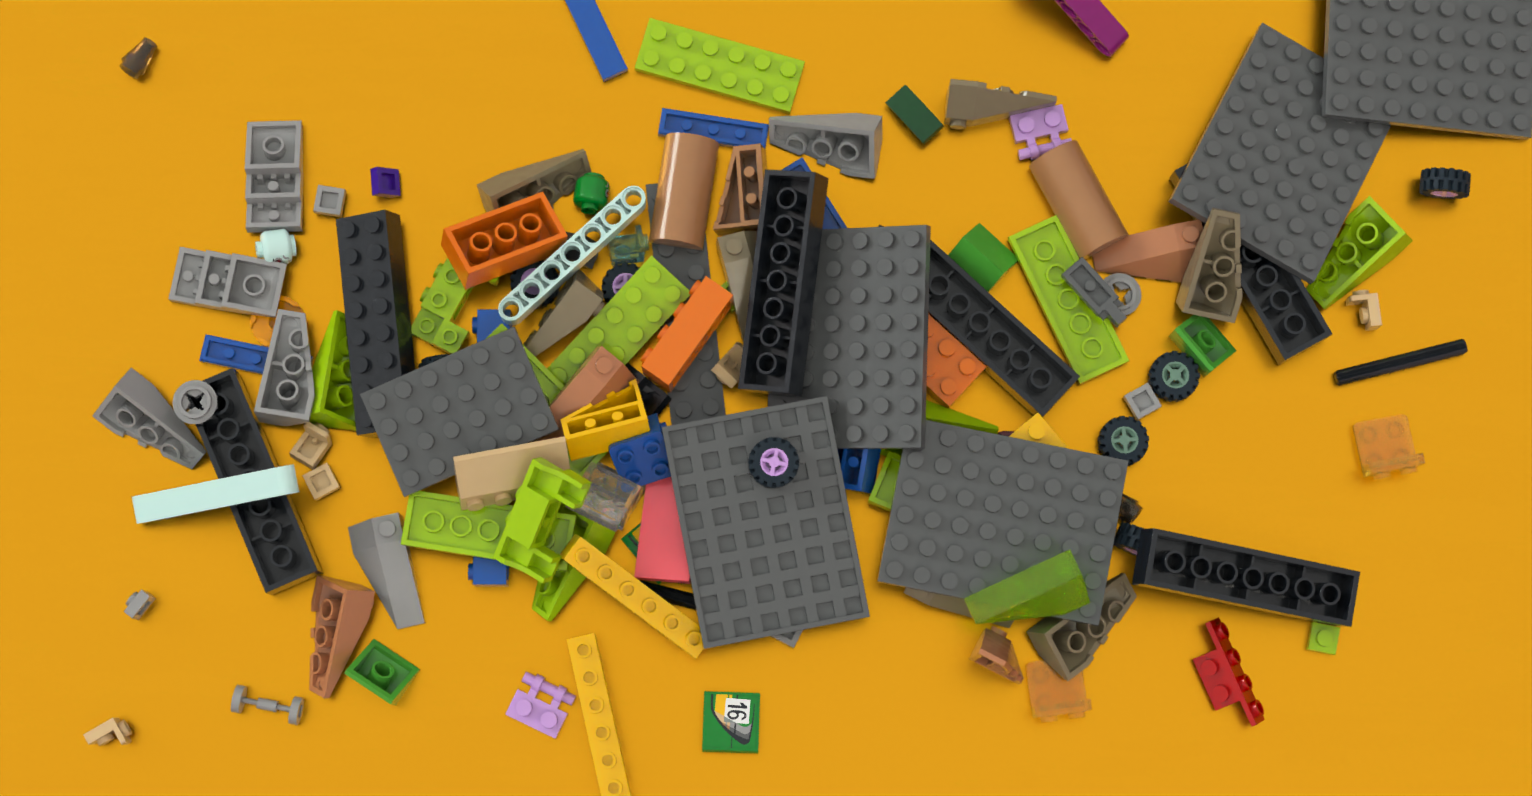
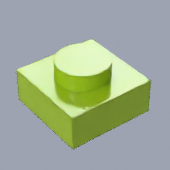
M1311 622L1306 650L1336 655L1340 627Z

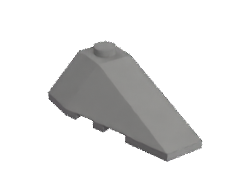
M862 113L770 117L769 139L771 144L797 155L805 154L817 159L816 163L824 166L827 163L841 169L840 173L845 175L875 179L882 145V116Z
M399 512L368 519L348 527L356 560L396 628L403 629L425 624L410 548L409 546L401 545L404 520Z

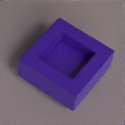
M384 167L370 169L372 196L389 198L401 196L399 169Z

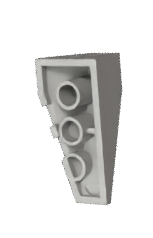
M278 309L254 413L261 423L291 426L310 421L315 390L306 314Z
M130 368L93 414L96 420L113 433L121 437L125 434L138 440V445L145 448L150 445L160 450L162 456L190 469H193L207 452L184 422L177 417L172 407L156 387L133 368Z

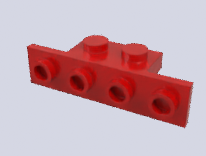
M1218 617L1205 623L1216 649L1194 658L1193 661L1215 711L1240 701L1252 727L1265 720L1263 716L1264 709L1260 701L1255 699L1251 690L1253 688L1251 679L1247 674H1244L1240 665V655L1232 647L1228 639V628Z

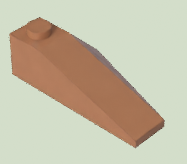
M1198 219L1128 235L1092 256L1094 270L1098 273H1123L1130 276L1145 277L1146 279H1161L1182 283L1183 276L1203 231L1202 223Z
M597 346L549 405L560 430L537 439V441L563 437L564 432L560 419L590 403L595 405L605 400L606 394L612 391L617 393L629 386L628 382L636 379L638 384L639 380L603 346Z
M317 575L311 601V612H316L315 628H311V638L315 640V652L310 656V691L323 698L330 697L369 620L371 608L374 604L375 591L357 583Z
M992 626L991 630L985 628L969 659L1018 685L1021 684L1024 678L1012 641L1006 638L1007 633Z

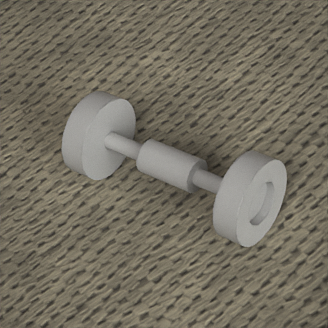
M237 684L231 701V712L240 714L244 704L247 703L256 705L257 709L277 712V710L289 712L288 723L293 725L299 724L304 707V698L294 696L291 706L280 705L279 701L259 697L258 700L246 698L247 686Z

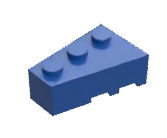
M837 449L845 489L871 493L876 481L881 449Z

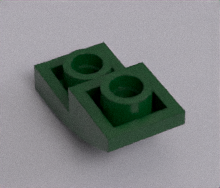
M906 84L885 102L924 145L944 127Z

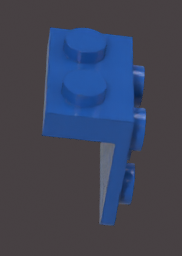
M657 413L647 416L649 432L612 443L609 446V453L622 487L625 490H631L671 477L662 427L667 426L666 422L660 423Z

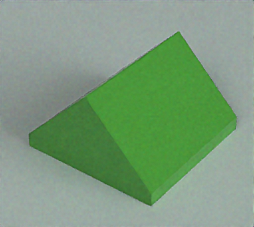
M980 223L964 235L948 255L988 293L1018 262L1017 257Z
M1193 315L1169 335V338L1181 352L1194 359L1193 362L1198 365V372L1203 377H1206L1237 351L1207 317Z
M373 639L346 669L344 674L389 704L396 706L420 669Z

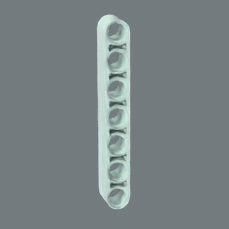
M634 185L625 188L505 296L498 307L503 322L507 325L521 323L636 219L646 207V196L643 189ZM631 195H637L641 198V202L637 206H630L626 202L627 198ZM616 213L620 215L621 220L619 223L612 225L606 221V218L609 214ZM595 231L601 237L596 243H590L586 240L588 233ZM570 250L580 252V257L576 261H568L565 256ZM550 268H556L560 271L559 277L555 280H549L545 277L546 271ZM537 287L540 290L537 297L531 299L525 296L527 288ZM516 305L519 307V312L514 317H508L504 314L506 307Z
M292 464L133 496L132 502L136 524L298 493L299 487L295 466Z

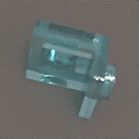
M635 225L634 234L616 236L607 244L611 265H620L623 262H627V264L644 262L645 251L649 250V241L647 234L642 233L641 225Z

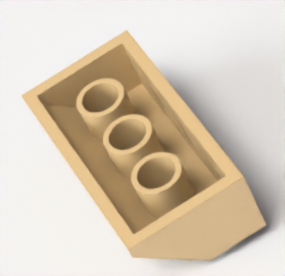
M565 436L453 457L455 481L461 511L467 509L469 511H477L484 506L493 504L503 506L515 501L516 492L523 484L531 461L534 458L542 457L562 470L570 469Z

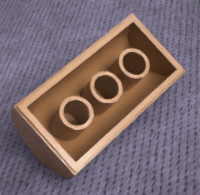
M691 133L666 134L649 243L703 251L719 143L716 140Z
M1077 140L1063 143L1049 150L1029 165L1032 174L1054 214L1057 215L1079 259L1083 257L1086 260L1129 235Z

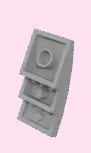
M302 121L247 122L245 151L247 233L286 229L288 232L302 231Z
M180 247L168 299L172 302L276 318L287 264L275 261L267 262L265 259L235 253L230 255L210 250L205 252Z

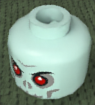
M286 229L264 231L260 235V241L255 242L257 258H263L267 262L275 261L288 264L292 261V256L297 254L294 235H289Z

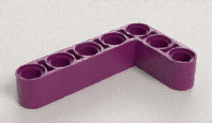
M1055 0L1104 55L1112 57L1129 38L1128 32L1100 0Z

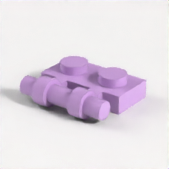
M1062 104L1009 116L1015 144L1026 142L1027 148L1018 150L1020 160L1028 158L1035 160L1049 150L1072 141L1071 138L1061 140L1059 134L1066 133L1069 130ZM1044 137L1050 138V143L1037 145L1035 139Z
M526 672L521 682L531 686L528 694L517 689L505 715L556 739L568 716V713L560 710L559 707L562 702L572 706L576 695L568 692V688L562 685L557 687L545 681V677L539 674L535 676ZM539 691L553 697L550 705L536 698Z

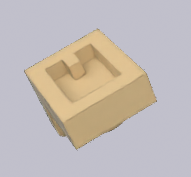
M1369 290L1352 292V296L1346 299V306L1362 304V307L1359 309L1361 324H1365L1366 331L1377 330L1382 326L1378 293L1369 294Z
M111 718L83 734L88 745L97 743L99 746H102L114 739L112 735L114 733L121 745H127L132 742L129 737L132 734L129 725L125 720L121 721L119 718Z

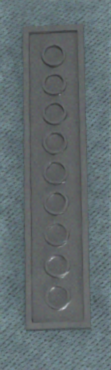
M658 183L646 184L650 230ZM706 233L703 251L652 243L653 257L689 290L697 280L702 282L705 276L711 279ZM688 297L683 303L686 304L690 298ZM673 314L661 326V329L665 325L670 327L675 318ZM716 330L672 392H668V395L672 398L669 402L671 425L726 415L722 383L717 379L716 374L711 371L720 361Z

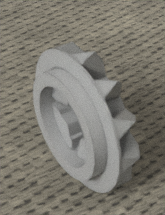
M1115 273L1104 279L1113 291L1114 287L1119 292L1129 290L1123 297L1124 303L1121 302L1122 305L1118 307L1124 315H1129L1137 309L1141 301V289L1133 277L1123 273Z
M191 380L183 383L176 390L172 402L173 409L177 417L183 422L190 425L203 424V422L212 418L215 410L218 408V396L214 389L206 382ZM190 395L196 399L201 396L200 403L204 409L201 410L196 407L190 409L192 403L187 396Z

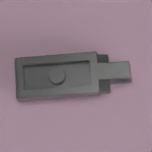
M1083 257L1061 274L1064 281L1101 320L1108 318L1116 328L1126 320L1127 317L1118 308L1122 305L1118 300L1119 296Z

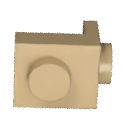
M736 342L711 369L716 374L717 379L721 383L727 384L730 388L739 381L743 345L740 342Z
M307 422L303 425L305 432L289 454L290 457L313 470L332 445L329 430L319 423L314 425Z

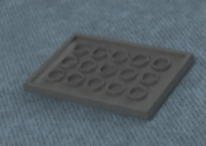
M515 327L360 394L404 497L455 476L453 461L455 456L530 443L560 430Z

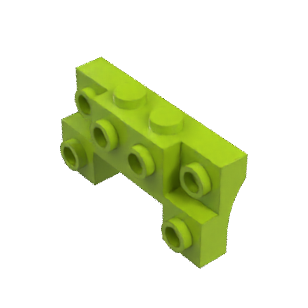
M447 258L444 264L440 263L433 274L435 280L431 288L426 287L420 297L422 302L421 310L411 326L412 336L448 354H453L459 351L465 338L468 339L470 335L469 331L459 327L454 322L474 287L465 290ZM499 277L487 282L497 286Z
M542 457L532 459L523 484L516 492V501L513 509L506 517V526L493 558L504 565L530 575L541 583L552 581L562 556L544 546L561 502L572 509L582 507L592 482L571 469L562 470Z

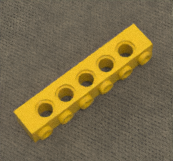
M575 534L560 553L562 560L694 658L699 656L704 649L699 625L581 536Z
M592 633L567 639L601 796H632L596 635Z

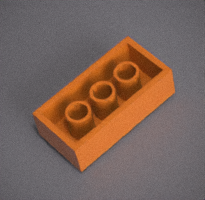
M540 192L444 228L441 246L466 290L549 258L567 241L568 235L544 192Z
M705 276L702 282L697 280L689 291L691 295L686 304L680 303L673 313L675 318L670 327L665 325L657 336L659 340L655 348L649 347L640 360L642 361L643 375L669 393L672 392L733 306V294L707 276Z
M928 313L926 392L940 405L950 408L977 380L987 366Z

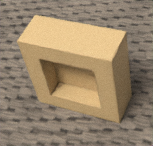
M328 463L302 475L316 501L341 488Z

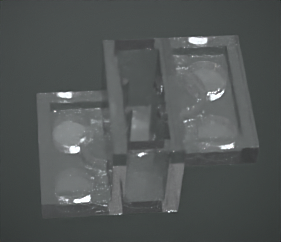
M591 462L582 476L592 482L582 507L572 509L566 505V508L615 532L618 529L622 531L643 496L646 485L640 486L618 475L616 470L600 462L597 464Z

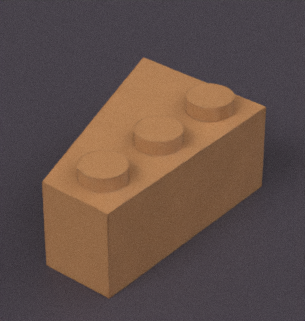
M761 143L733 147L725 178L726 183L723 195L719 202L720 207L717 219L713 226V230L718 236L741 231L758 230L765 169H767L766 150Z

